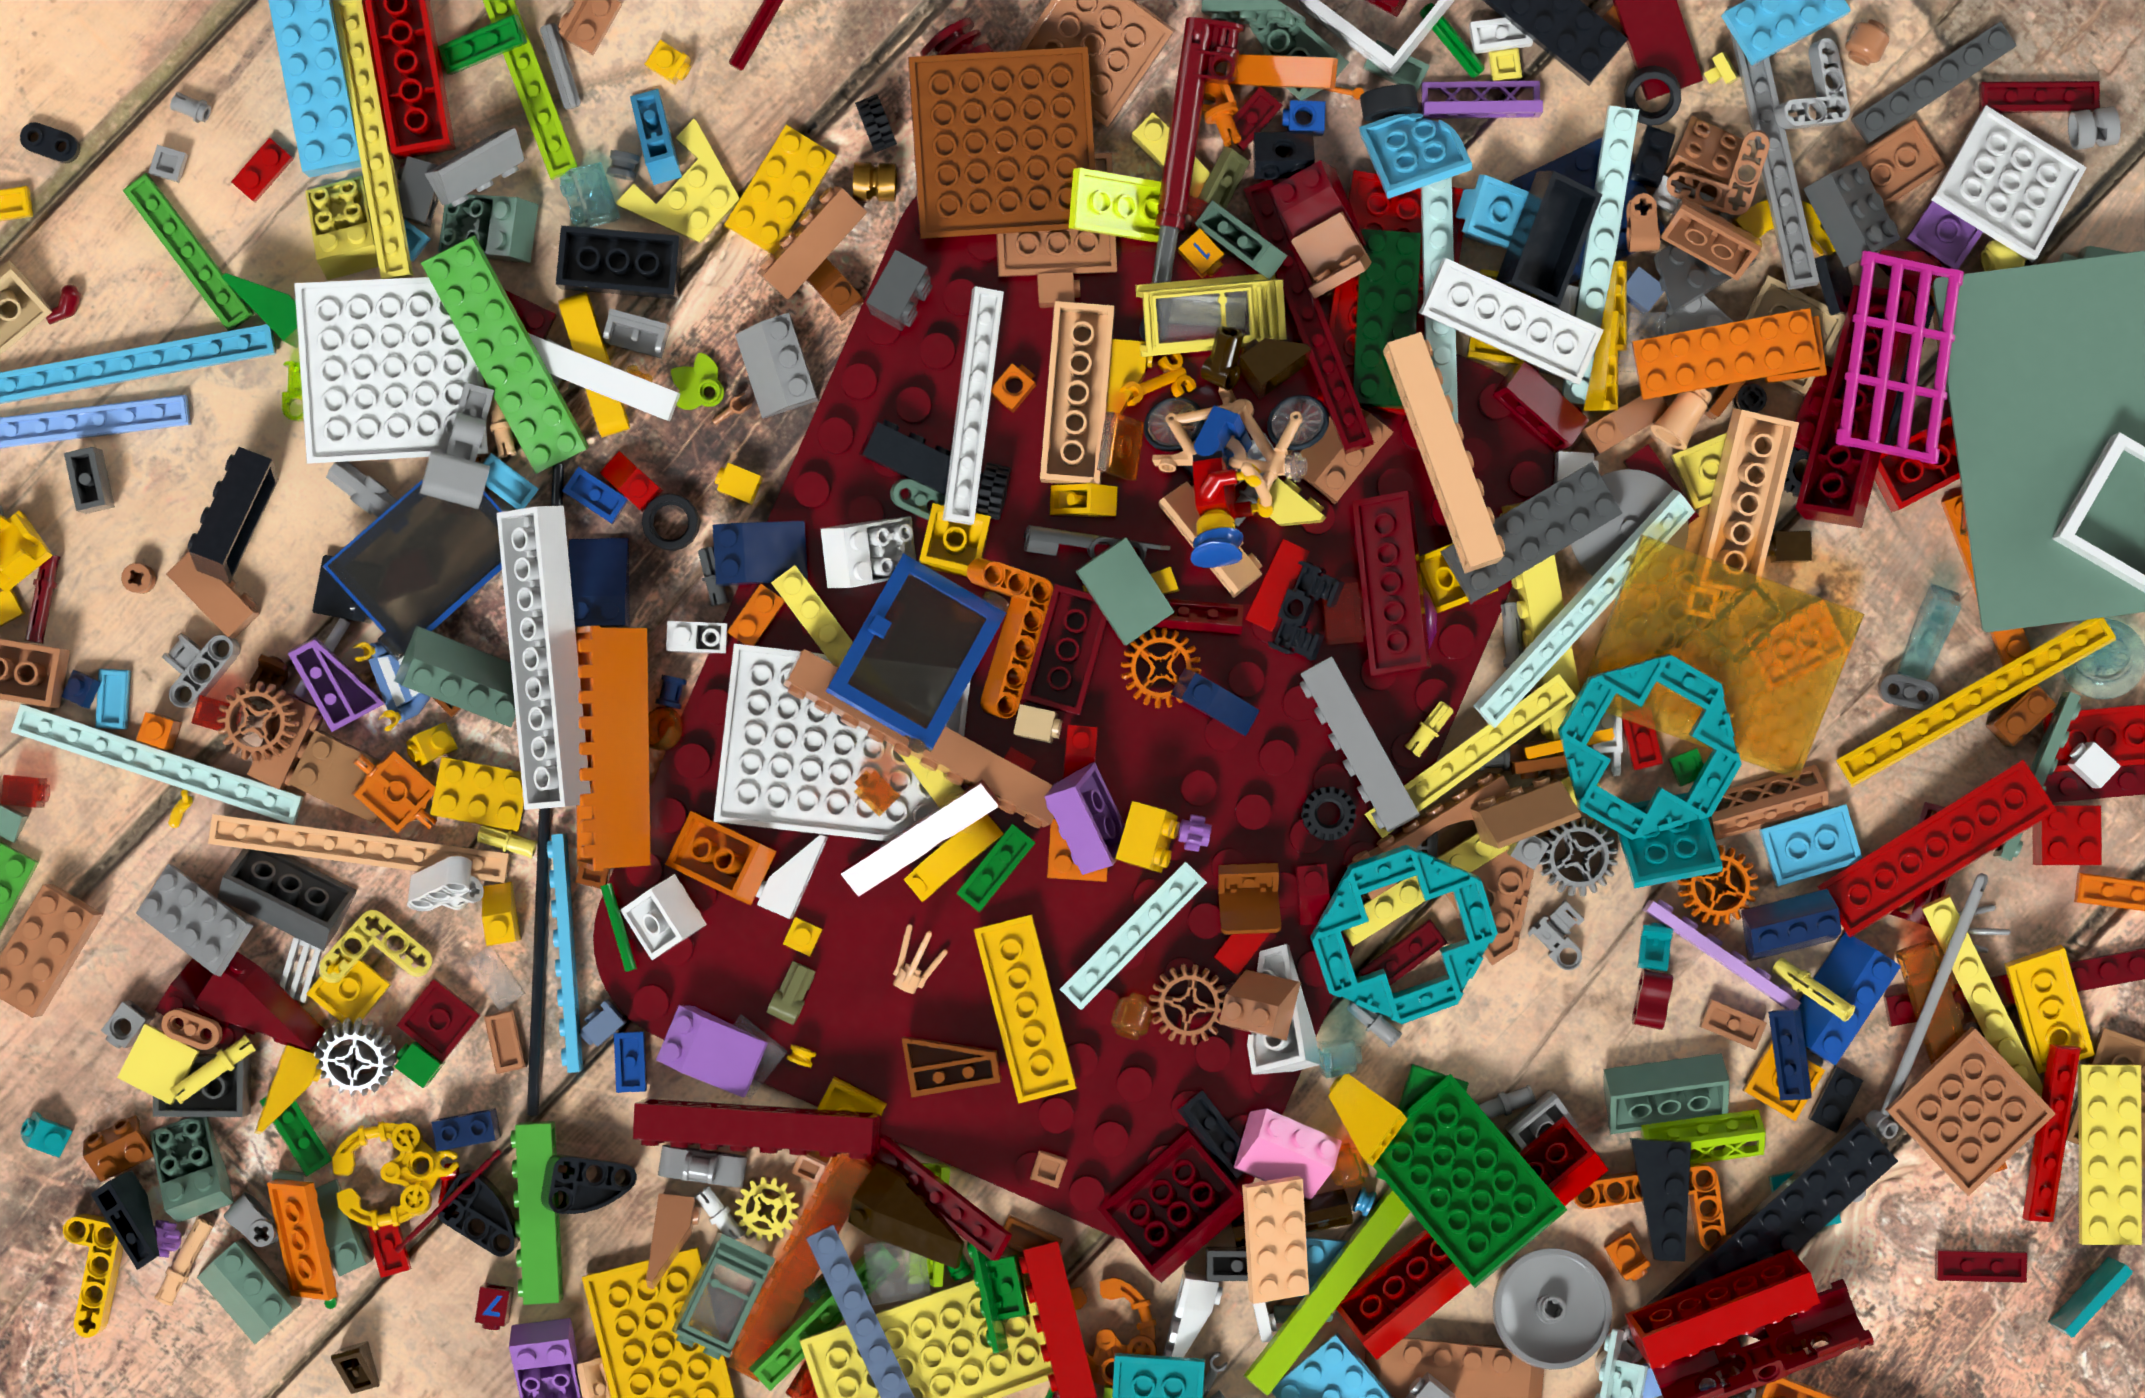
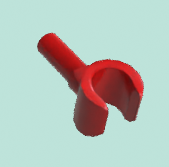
M452 1163L445 1164L444 1168H449ZM459 1167L452 1174L440 1177L442 1186L438 1199L439 1204L448 1191L450 1180H455L460 1174Z

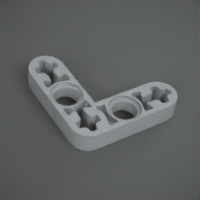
M1830 38L1816 41L1809 47V60L1817 97L1793 99L1779 104L1775 110V119L1781 128L1798 129L1831 126L1843 122L1849 117L1850 107L1839 50L1836 43ZM1826 75L1830 76L1833 81L1832 89L1826 84ZM1810 105H1811V106L1815 109V111H1816V119H1815V120L1812 119L1811 116L1809 115V106H1810ZM1827 109H1836V112H1830L1827 114ZM1797 112V116L1794 118L1788 115V113Z

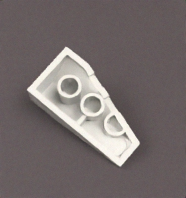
M1285 944L1259 952L1257 972L1299 981L1289 945ZM1301 985L1287 1041L1256 1033L1248 1034L1247 1047L1252 1074L1294 1072L1321 1065L1316 1035Z
M1183 1270L1163 1356H1185L1212 1313L1214 1304H1220L1223 1288L1218 1287L1219 1281H1207L1206 1275Z

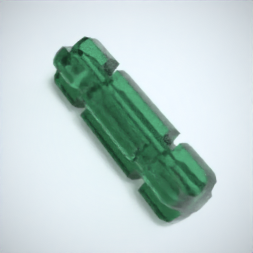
M823 1274L804 1290V1297L809 1298V1302L815 1303L829 1289Z

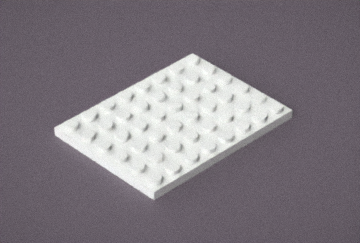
M734 644L713 822L888 841L939 808L899 753L893 750L892 744L885 740L883 743L877 742L867 736L868 731L859 726L857 728L849 727L840 721L841 716L832 711L830 714L824 713L815 708V702L804 697L802 700L788 693L789 688L784 686L783 683L801 651ZM813 653L814 655L831 663L825 656V654ZM866 659L896 700L931 719L958 672V669ZM970 681L945 725L964 736Z

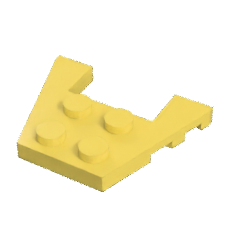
M693 118L676 139L697 158V161L657 204L634 183L620 197L616 204L624 210H628L689 239L702 243L737 205L740 198L699 124Z

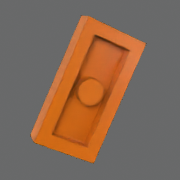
M760 583L727 633L745 645L755 646L785 601Z

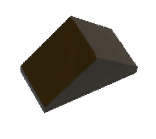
M368 1341L339 1349L331 1355L332 1363L351 1394L380 1386Z

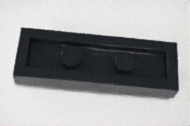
M1203 1090L1199 1091L1177 1111L1232 1181L1236 1180L1244 1173L1234 1168L1241 1139Z

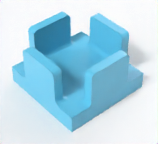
M1479 175L1474 189H1464L1456 213V218L1465 219L1462 232L1465 233L1464 237L1488 246H1501L1508 249L1529 191L1487 175Z

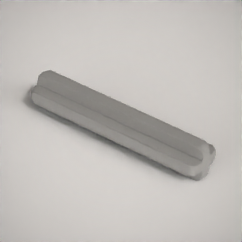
M554 23L546 24L540 28V32L563 107L565 109H574L580 106L581 102L559 30Z

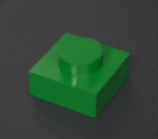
M1698 748L1668 759L1679 787L1694 782L1704 766Z

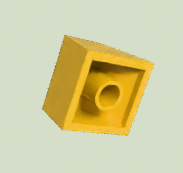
M933 503L919 562L933 570L968 577L967 569L969 564L974 559H983L991 516L975 513V521L972 525L942 520L944 505Z
M1452 544L1419 556L1422 584L1429 592L1437 613L1469 602L1440 552ZM1498 588L1488 594L1498 591Z

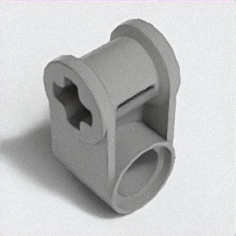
M246 1192L223 1215L231 1226L240 1231L257 1247L268 1246L279 1240L274 1217L263 1208L257 1199ZM268 1227L269 1230L266 1234L269 1237L263 1238L261 1236L264 1232L262 1228Z

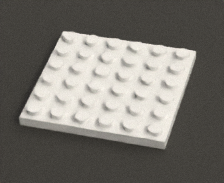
M429 277L294 283L307 464L429 457L431 450L446 453L464 383L467 382L484 387L482 374ZM486 426L477 454L488 453Z

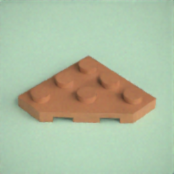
M1508 850L1471 872L1482 880L1498 932L1493 943H1489L1484 952L1491 965L1496 964L1518 949L1520 931L1534 874L1532 868L1508 855ZM1453 892L1447 893L1446 896L1459 914Z

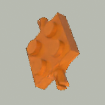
M392 750L381 762L375 765L363 754H360L358 758L366 766L357 758L353 763L364 771L366 775L363 782L352 794L397 834L407 823L416 818L428 830L433 826L424 818H427L435 825L437 820L424 810L428 800L434 795L435 786L397 752Z

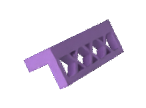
M1540 81L1421 83V108L1423 117L1427 119L1537 118L1543 113V100H1540ZM1515 88L1511 93L1507 90ZM1520 88H1533V100H1517L1514 95ZM1428 89H1440L1448 98L1445 101H1428ZM1447 89L1456 90L1451 94ZM1461 89H1470L1477 98L1475 101H1458L1454 96ZM1477 89L1485 90L1482 93H1480ZM1490 89H1499L1507 98L1504 101H1488L1484 95Z

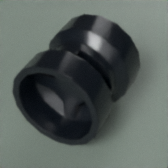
M1747 384L1732 399V404L1735 409L1757 413L1766 405L1767 395L1761 386Z

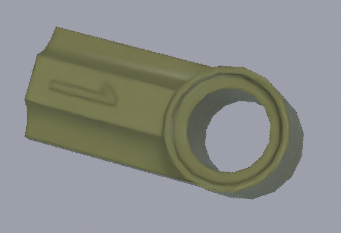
M793 961L780 989L776 990L768 1006L767 1013L794 1025L804 1006V997L810 988L816 971Z

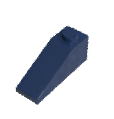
M1184 668L1171 692L1172 696L1244 736L1247 735L1260 712L1259 709L1221 686Z

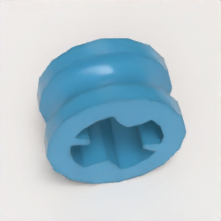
M1362 1186L1354 1201L1352 1211H1361L1362 1216L1366 1217L1374 1203L1376 1192L1368 1193L1366 1188Z

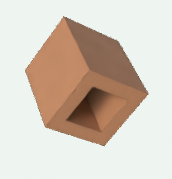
M1073 272L1037 274L1040 308L1054 307L1055 301L1075 303V298H1081L1080 280H1074Z

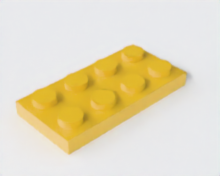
M785 125L725 222V227L764 251L774 254L781 247L779 244L780 240L785 234L792 231L837 156L788 125Z
M2060 944L2004 963L2036 1072L2040 1074L2046 1071L2050 1044L2080 1047L2079 1060L2094 1056L2095 1053L2065 948Z

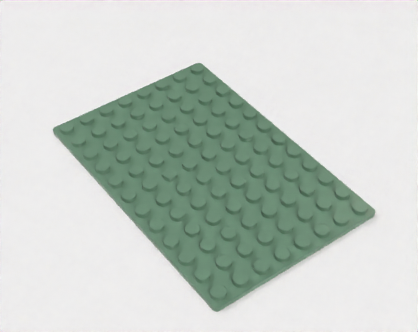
M2145 251L1964 274L1963 284L1959 288L1953 332L1955 341L1952 342L1947 390L1981 629L1988 633L2145 612V593L2052 539L2112 435L2120 432L2145 447ZM1938 277L1933 281L1939 331L1942 329L1948 278ZM2123 450L2075 535L2145 575V462Z

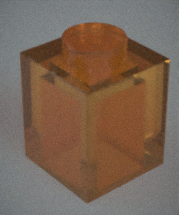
M866 770L854 782L858 786L854 792L879 817L900 797V794L876 770L871 774Z

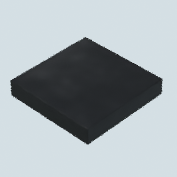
M1837 254L1814 258L1829 315L1846 314L1853 291L1848 267L1844 268Z

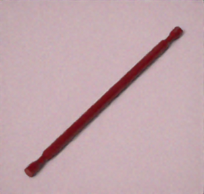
M497 1149L489 1159L477 1168L395 1248V1251L399 1253L408 1242L416 1237L495 1158L502 1154L501 1150Z

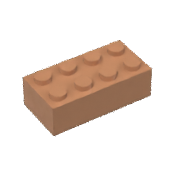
M0 639V699L49 708H60L70 650Z
M54 884L42 885L0 955V999L31 1018L43 1016L103 916V913Z

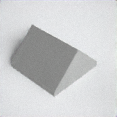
M1548 1090L1536 1100V1103H1532L1505 1125L1504 1129L1520 1149L1523 1150L1563 1116L1575 1129L1578 1127V1124L1557 1095Z

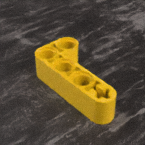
M80 1214L72 1217L63 1226V1234L68 1242L89 1247L74 1318V1329L79 1336L84 1338H90L102 1332L108 1324L124 1249L116 1235L113 1242L108 1241L104 1237V1229L106 1227L111 1228L105 1217L91 1214ZM77 1221L85 1225L86 1232L84 1236L78 1235L75 1231V1223ZM100 1256L108 1260L109 1268L107 1271L101 1270L98 1266V1258ZM93 1286H97L102 1290L103 1297L101 1300L93 1297ZM91 1317V1322L96 1323V1326L90 1328L91 1323L87 1322L86 1319Z

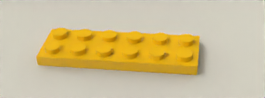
M1033 915L974 929L1018 1104L1077 1089Z

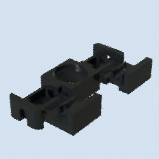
M1299 561L1297 564L1303 566L1295 588L1288 589L1278 613V617L1283 620L1275 641H1268V646L1285 654L1298 653L1307 657L1306 659L1316 660L1325 635L1318 632L1313 635L1307 632L1308 628H1301V626L1307 625L1316 600L1319 601L1320 598L1327 600L1326 606L1335 608L1345 582L1326 575V570L1323 567L1315 566L1308 561ZM1295 599L1302 601L1304 606L1303 612L1299 616L1293 615L1290 610V605Z

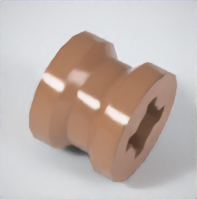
M140 563L128 565L121 575L123 586L127 590L139 594L150 592L154 588L157 579L155 571L151 567Z

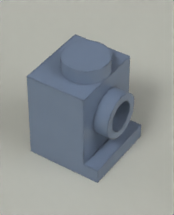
M609 999L600 1004L604 1009L603 1011L597 1008L584 1019L587 1025L582 1028L579 1034L589 1045L594 1043L597 1047L600 1046L628 1022Z

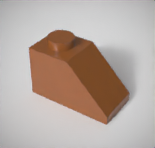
M827 258L807 279V282L841 321L864 302L860 294Z

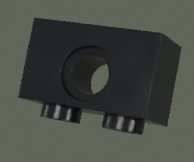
M1313 131L1254 132V179L1273 180L1289 178L1315 163Z

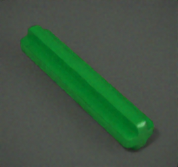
M1429 3L1424 6L1420 11L1421 17L1424 19L1435 5ZM1442 15L1432 30L1470 77H1477L1484 71V65Z

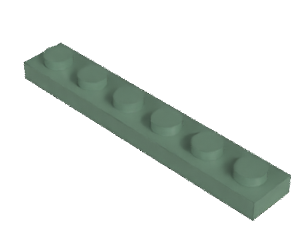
M2071 691L2062 692L2030 767V770L2045 792L2046 786L2043 785L2048 775L2053 774L2058 763V759L2055 758L2059 748L2065 746L2069 738L2068 726L2071 720L2074 721L2077 718L2081 709V704H2079L2081 696ZM2023 832L1996 848L1993 856L2004 861H2012L2013 857L2016 858L2023 846V841H2021Z

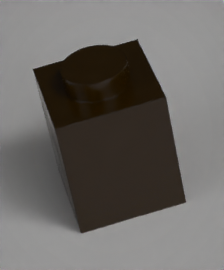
M1811 531L1773 532L1767 556H1770L1771 563L1812 561Z

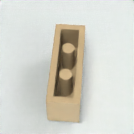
M1020 704L1014 734L1018 737L1052 744L1053 738L1059 739L1063 721L1058 719V714L1054 711Z

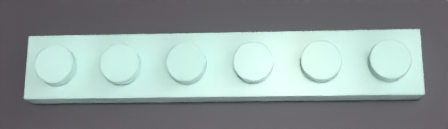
M1184 862L1060 990L1082 1010L1207 882L1187 862Z

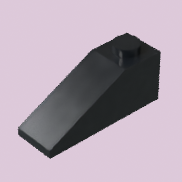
M132 1170L108 1181L91 1193L92 1198L137 1270L160 1256L148 1195Z

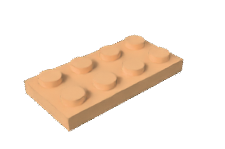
M1293 1176L1242 1185L1249 1301L1257 1304L1309 1295L1303 1178Z

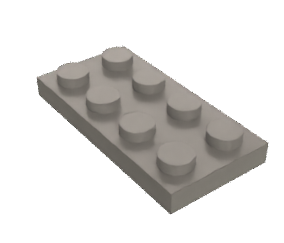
M170 864L166 866L136 912L139 917L211 973L220 977L253 928V925L177 867Z

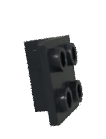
M324 555L313 604V613L371 624L372 620L322 567L334 557ZM352 560L344 568L371 598L376 601L375 596L378 591L382 566L375 563Z

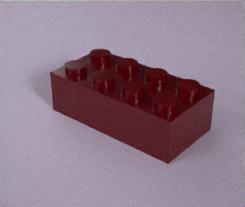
M1058 584L1054 585L1022 697L1023 700L1081 716L1108 622L1090 593Z

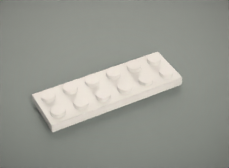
M1447 258L1442 259L1419 311L1420 314L1578 385L1582 381L1604 331L1599 327Z

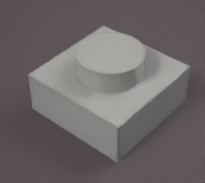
M157 145L148 173L180 183L188 154Z
M1534 835L1513 843L1507 854L1535 870L1550 844Z

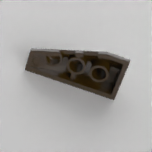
M883 1161L877 1162L852 1198L848 1222L873 1238L954 1269L960 1267L964 1241L941 1216L936 1217L926 1207L928 1201L922 1195L916 1196L907 1186L910 1181L902 1173Z

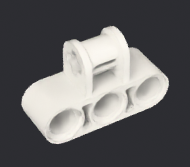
M451 856L413 874L410 879L407 906L416 911H430L441 905L453 910H461L468 903L480 901L483 897L484 889L482 883L477 878L471 876L472 861L461 856Z

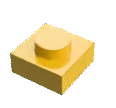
M795 917L783 945L810 957L823 929Z

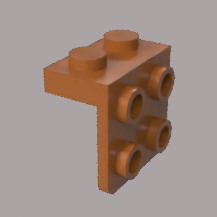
M1278 863L1218 865V897L1222 933H1277L1281 930Z

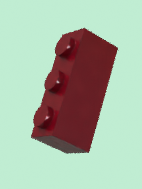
M1526 362L1510 369L1493 393V396L1556 452L1572 446L1589 421L1578 406L1570 403L1556 386L1549 384L1539 375L1535 367L1528 365Z

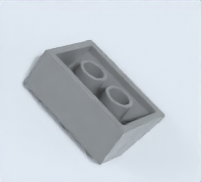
M515 128L500 130L424 173L441 204L451 203L455 207L468 200L467 194L474 189L481 192L494 184L493 178L500 174L505 178L518 171L517 165L524 161Z
M789 312L761 321L735 334L762 419L819 401Z

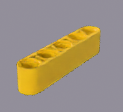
M587 291L558 300L573 351L611 366ZM585 388L597 428L602 438L630 429L629 420L622 402Z

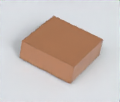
M1039 1149L1030 1179L1058 1188L1068 1159Z

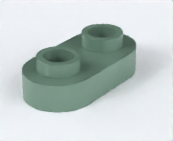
M911 479L896 481L890 491L891 500L896 506L926 520H929L931 512L926 506L928 501L933 500L935 504L939 505L945 504V496ZM907 488L909 495L903 499L900 495L901 490Z

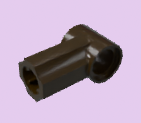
M1221 326L1217 328L1211 355L1202 366L1201 377L1228 391L1234 388L1240 377L1241 369L1237 366L1243 335L1241 334L1242 331L1234 327Z

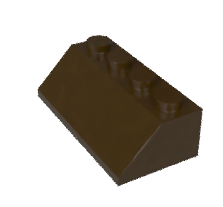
M1264 338L1258 342L1257 339H1254L1241 349L1243 352L1239 362L1240 375L1260 400L1307 365L1311 348L1308 344L1269 338Z

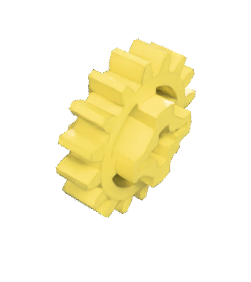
M762 1176L760 1184H757L752 1179L749 1182L750 1190L745 1187L740 1190L745 1197L737 1198L735 1203L741 1205V1208L737 1209L734 1213L737 1216L743 1217L738 1223L739 1227L747 1225L749 1228L746 1231V1235L749 1236L753 1231L756 1232L757 1241H760L763 1235H767L768 1241L771 1242L775 1233L780 1238H783L785 1236L783 1228L792 1230L794 1226L790 1219L796 1220L799 1217V1214L793 1212V1209L800 1206L799 1202H792L796 1191L788 1193L786 1188L789 1183L785 1182L781 1186L778 1185V1177H774L771 1183H769L766 1176ZM763 1189L774 1190L780 1195L776 1197L768 1195ZM753 1195L755 1207L748 1213V1202ZM763 1202L766 1205L772 1204L774 1206L771 1211L772 1215H769L768 1212L762 1213L760 1211L763 1207ZM786 1205L787 1213L782 1222L779 1211L781 1207ZM755 1222H765L771 1228L760 1227Z

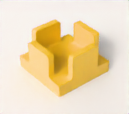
M20 510L10 518H5L0 514V588L7 593L53 556L26 515Z

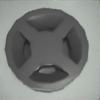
M611 150L610 158L612 162L611 166L607 168L606 174L618 179L634 181L636 178L634 168L639 163L640 157L629 152Z

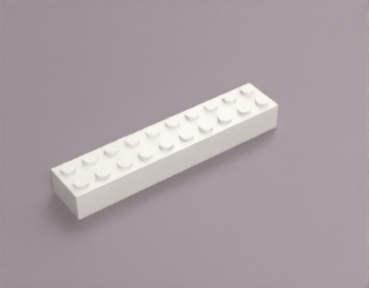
M536 506L498 512L497 523L524 810L580 805V794L591 793L590 781H580L579 778L580 768H588L587 755L579 754V743L586 742L585 729H579V717L583 716V707L578 701L581 685L580 678L578 677L579 664L564 506Z

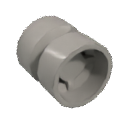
M2114 106L2097 108L2093 113L2090 110H2080L2069 114L2068 135L2074 150L2092 148L2095 143L2099 147L2119 143L2121 126L2118 112Z

